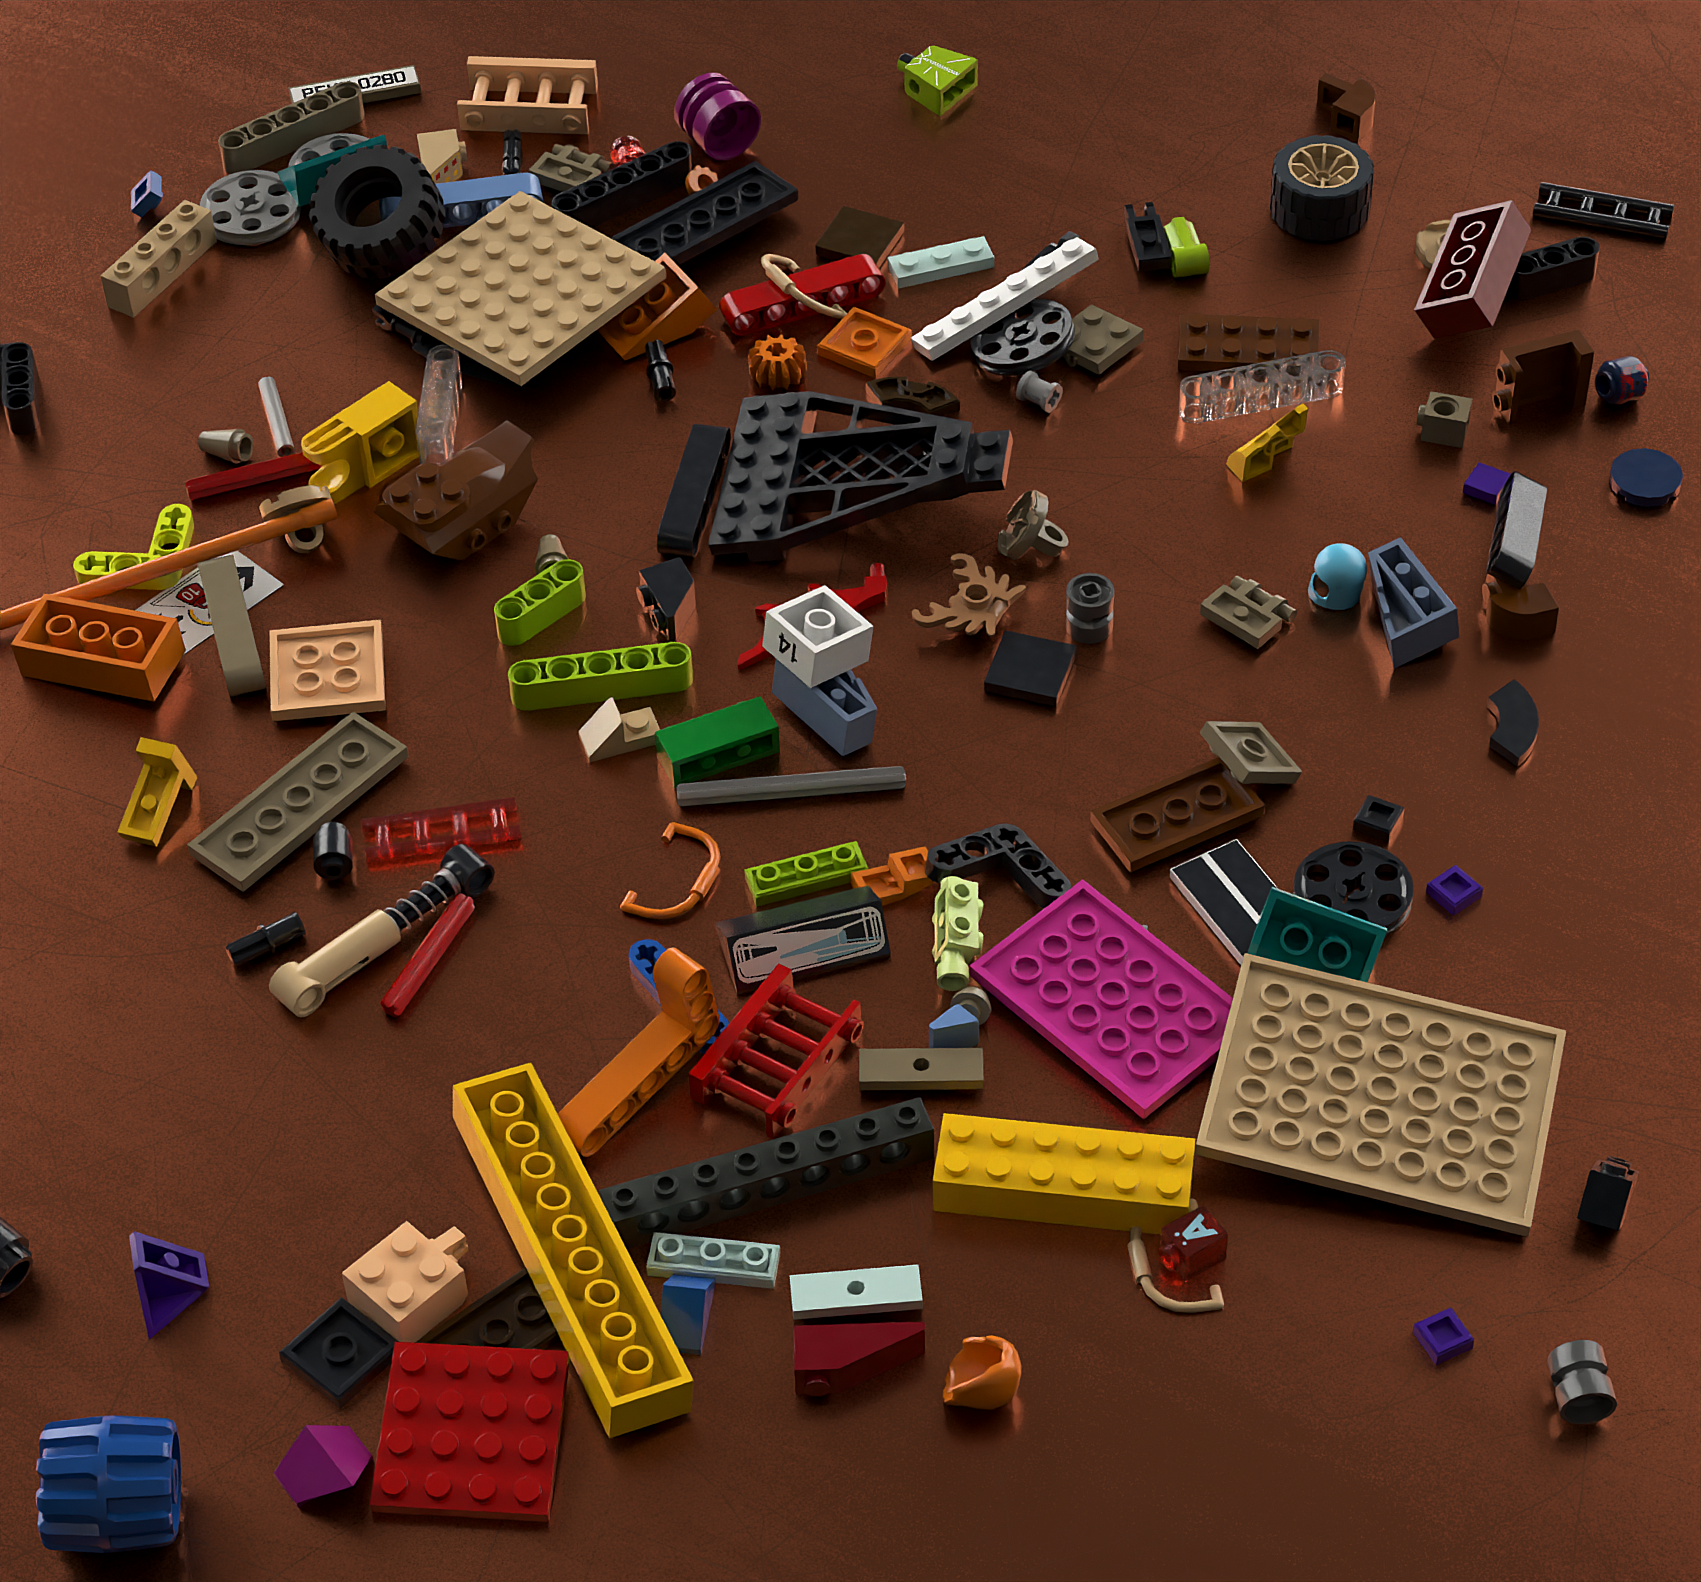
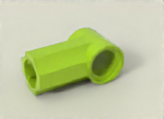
M1184 217L1173 218L1169 224L1164 226V232L1172 255L1171 271L1173 277L1179 278L1208 274L1210 259L1206 244H1200L1192 222H1188Z

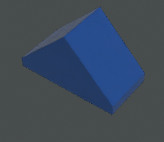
M673 1274L663 1284L660 1315L679 1353L701 1355L716 1285L715 1278Z

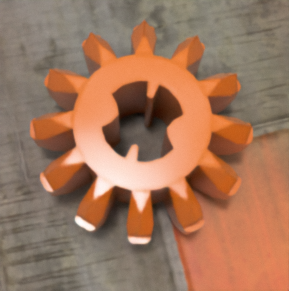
M782 334L778 338H772L768 335L766 341L757 340L755 347L749 349L748 355L751 379L757 381L760 388L770 386L772 391L777 387L787 390L789 384L799 385L800 378L805 376V371L807 370L806 353L803 345L797 344L795 338L784 339Z

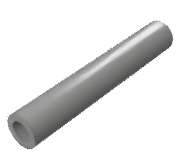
M264 377L260 379L258 386L277 453L280 457L294 454L295 448L276 382L272 377Z

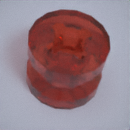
M623 136L616 139L609 149V154L615 163V167L645 154L638 139L633 136Z

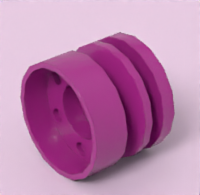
M706 73L697 76L679 94L674 107V119L678 127L691 139L695 140L696 144L715 160H729L743 153L756 139L761 127V113L758 107L746 95L741 93L729 79L720 73Z

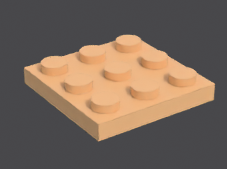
M381 620L270 630V698L272 720L281 721L351 714L353 711L355 713L386 710Z

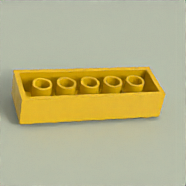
M943 1113L933 1176V1211L1130 1231L1132 1227H1139L1142 1230L1141 1233L1175 1236V1233H1179V1237H1184L1182 1233L1187 1229L1196 1139Z

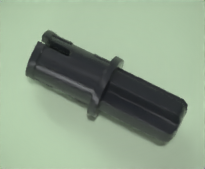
M661 340L648 341L645 345L649 364L646 368V374L652 381L654 397L656 400H659L661 396L662 402L672 400L676 395V388L672 379L674 372L673 364L667 360L665 347Z
M292 912L290 915L267 926L260 924L257 926V931L226 946L227 955L232 963L240 965L267 951L273 954L275 953V948L297 937L306 935L305 927L296 912Z

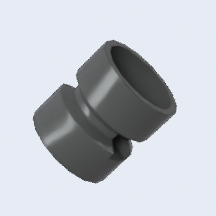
M1085 573L1072 578L1067 584L1065 628L1067 634L1072 639L1081 643H1099L1107 639L1112 633L1115 589L1113 583L1107 577L1095 573Z
M1576 1340L1564 1343L1549 1353L1547 1363L1553 1385L1556 1387L1555 1395L1562 1419L1573 1424H1590L1609 1417L1616 1410L1618 1404L1611 1378L1606 1375L1608 1366L1601 1345L1589 1340Z

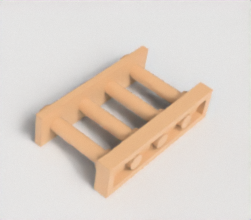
M468 57L470 90H474L472 101L458 100L457 102L460 130L505 132L508 129L511 131L517 129L520 132L589 134L587 104L581 103L583 94H597L596 60ZM506 91L504 102L485 101L487 92ZM519 92H538L536 103L517 102ZM551 93H570L568 104L549 103Z

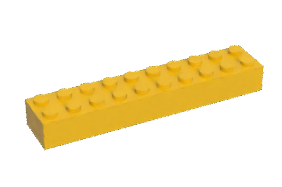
M532 1063L453 1085V1119L566 1351H569L570 1359L609 1439L691 1412L694 1380Z

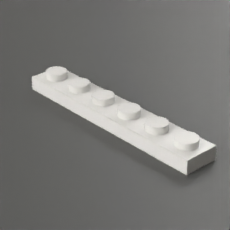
M1078 237L1066 241L1060 248L1038 258L1032 265L1010 275L1004 282L982 292L971 302L954 309L949 315L936 323L924 327L921 332L911 337L914 349L930 360H935L1099 260L1096 248Z

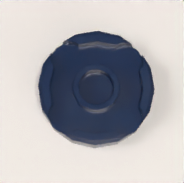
M1647 448L1631 449L1620 454L1613 461L1609 482L1612 490L1617 495L1619 492L1625 496V501L1633 505L1644 507L1661 506L1668 503L1669 498L1676 497L1680 493L1683 472L1680 465L1671 456L1661 451Z

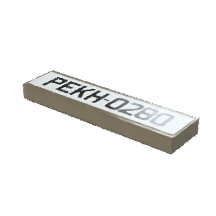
M415 65L288 87L291 103L347 81L360 85L363 103L421 93L420 81Z

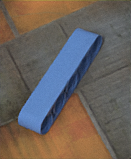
M531 173L436 184L444 200L445 220L441 223L444 228L474 224L519 191L543 202L540 181L538 177ZM401 197L379 199L381 222L393 214L400 203Z

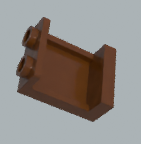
M1579 330L1501 349L1499 365L1496 366V390L1492 394V401L1496 411L1501 412L1508 423L1516 421L1518 406L1560 395H1565L1573 408L1586 405L1594 350Z

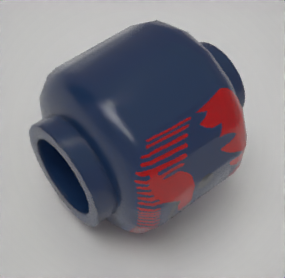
M1633 356L1606 361L1599 367L1596 374L1595 389L1601 398L1612 405L1639 400L1647 391L1650 379L1649 372L1643 363Z

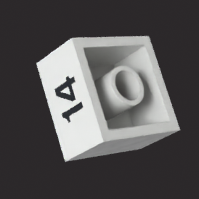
M824 585L766 611L762 647L807 686L812 688L868 662L874 626Z

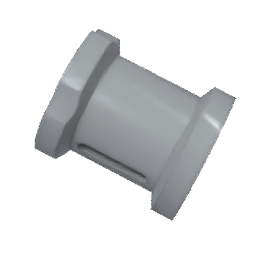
M1028 371L1019 381L1016 397L1021 401L1029 400L1038 404L1043 411L1050 413L1057 407L1062 397L1063 387L1056 382L1050 384L1038 378L1037 373Z

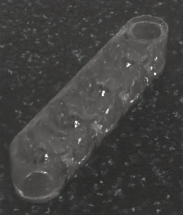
M449 345L433 347L427 354L416 425L420 464L433 463L438 465L452 456L462 389V374L459 351Z
M1325 350L1189 376L1180 383L1178 413L1181 419L1186 422L1201 423L1335 397L1342 392L1344 387L1346 360L1337 351Z

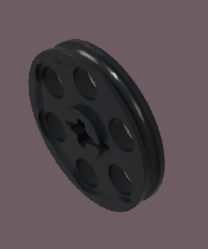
M1033 299L971 337V348L977 364L983 370L1001 376L1023 375L1028 371L1034 372L1047 367L1062 357L1074 341L1075 328L1069 311L1063 305L1051 300ZM1031 314L1027 318L1019 319L1023 315ZM1052 320H1059L1053 324H1046ZM994 330H1001L995 334H989ZM1058 340L1053 344L1044 345L1049 341ZM999 350V351H998L997 353H995V354L986 355V354H988V353L991 352V351ZM1027 356L1026 358H1024V359H1022V360H1016V361H1015V359L1018 358V357Z
M1352 841L1329 844L1309 854L1296 871L1293 889L1294 895L1313 902L1326 903L1332 909L1354 917H1360L1365 921L1387 928L1385 937L1400 928L1407 920L1412 908L1414 893L1411 874L1399 858L1381 847ZM1345 857H1354L1361 863L1357 866L1349 867L1342 864L1340 860ZM1386 871L1393 873L1397 878L1392 881H1383L1377 878L1376 874ZM1313 872H1320L1328 878L1322 882H1315L1307 876ZM1360 882V891L1356 890L1351 894L1354 889H1357ZM1347 892H1349L1350 895L1348 896V899H1347V902H1346ZM1391 901L1398 904L1400 908L1395 911H1385L1380 908L1379 904Z

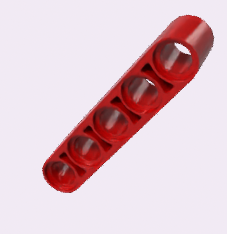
M858 254L787 275L800 292L830 308L834 304L844 307L874 298L886 286L885 277L873 259L867 254ZM772 280L732 291L726 294L719 302V310L732 332L738 336L750 335L821 314L807 307L791 294L784 293Z

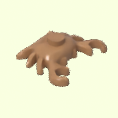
M960 553L954 554L950 558L951 563L954 566H965V568L953 570V577L956 580L966 582L960 583L957 595L949 598L950 608H945L935 602H931L929 607L932 615L923 616L919 613V610L914 609L912 611V619L919 626L925 628L946 623V630L959 632L966 629L967 635H975L981 628H986L987 635L994 637L997 623L1009 606L1026 591L1025 585H1019L1007 591L1009 576L1007 574L1001 576L999 583L996 584L995 573L991 566H985L986 577L984 578L980 575L977 563L972 556Z

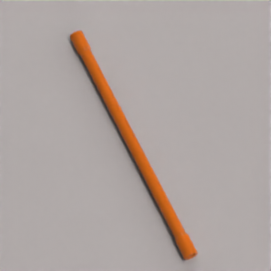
M329 498L302 507L296 512L50 595L87 602L196 565L198 562L211 560L303 528L308 529L338 519V515L332 499ZM41 598L0 611V631L26 622Z

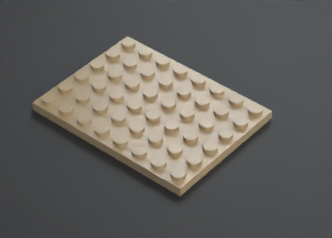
M1244 953L1194 1154L1528 1237L1532 1225L1566 1030Z

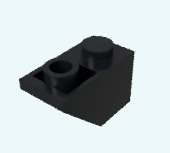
M680 557L639 570L640 586L636 587L637 597L641 606L649 608L655 630L657 632L662 631L668 642L677 641L696 607L694 580Z
M1607 1156L1606 1161L1598 1159L1590 1169L1577 1219L1619 1231L1623 1225L1640 1171L1630 1169L1632 1163L1618 1157Z

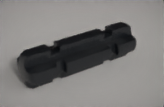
M508 129L504 132L503 175L521 173V132L517 129L514 131Z

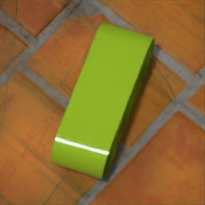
M571 559L560 560L501 598L494 606L497 635L500 642L510 646L520 645L580 606L586 598L582 565Z

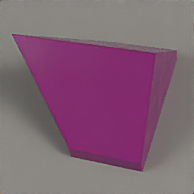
M305 1425L274 1471V1477L299 1508L313 1498L354 1486L366 1465L373 1461V1456L349 1426Z

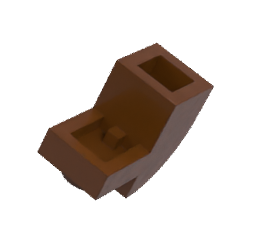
M1325 73L1318 80L1316 106L1332 112L1330 131L1359 142L1373 126L1376 100L1375 90L1370 83L1362 78L1351 84Z
M1487 574L1486 583L1482 585V595L1487 604L1485 622L1494 632L1515 640H1530L1555 634L1559 606L1544 582L1523 587L1519 590Z

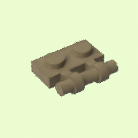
M555 144L552 154L545 152L529 169V173L538 177L541 185L564 192L614 169V163L605 160L604 156L596 153L589 155L580 152L578 147L572 145L562 146Z
M1238 575L1233 578L1230 587L1223 584L1200 604V615L1257 649L1281 630L1282 619L1291 623L1298 613L1296 609L1288 605V601L1278 594L1272 596L1262 590V585L1252 579L1245 580Z

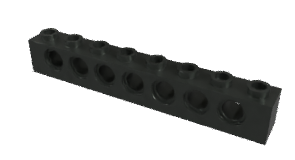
M919 1097L600 1189L599 1196L626 1249L652 1242L654 1232L680 1234L935 1159L934 1127Z

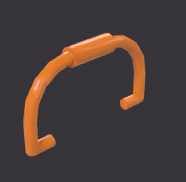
M671 822L661 836V840L669 843L675 833L698 839L709 848L710 862L704 866L689 892L690 896L685 902L662 910L645 908L633 904L637 894L634 891H629L621 903V910L652 919L677 917L690 910L698 901H702L720 872L718 865L721 856L718 844L709 834L699 829Z

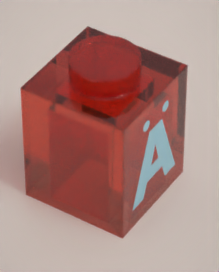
M1202 1205L1161 1228L1159 1256L1167 1269L1175 1270L1181 1279L1186 1282L1227 1259L1229 1234L1207 1208Z

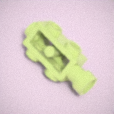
M955 876L946 877L941 881V889L935 897V913L932 916V922L935 925V945L932 949V955L935 958V964H938L937 985L948 991H958L968 986V964L974 955L978 956L983 945V933L978 930V922L983 911V901L978 899V883Z

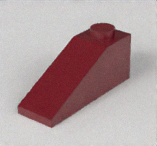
M925 1322L794 1326L796 1394L823 1396L828 1393H841L925 1354Z

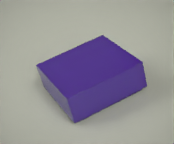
M1479 462L1465 481L1463 493L1496 505L1510 473Z
M1454 865L1427 883L1426 893L1454 916L1480 899L1483 894V887L1457 865Z
M1451 1307L1415 1323L1413 1327V1334L1435 1365L1473 1349L1474 1338Z

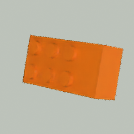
M43 594L11 643L21 676L153 702L186 651L177 618Z

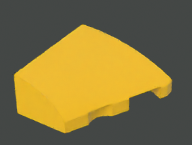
M1303 403L1297 406L1268 429L1233 452L1228 457L1226 465L1241 482L1271 470L1274 455L1292 448L1294 436L1305 432L1308 408Z

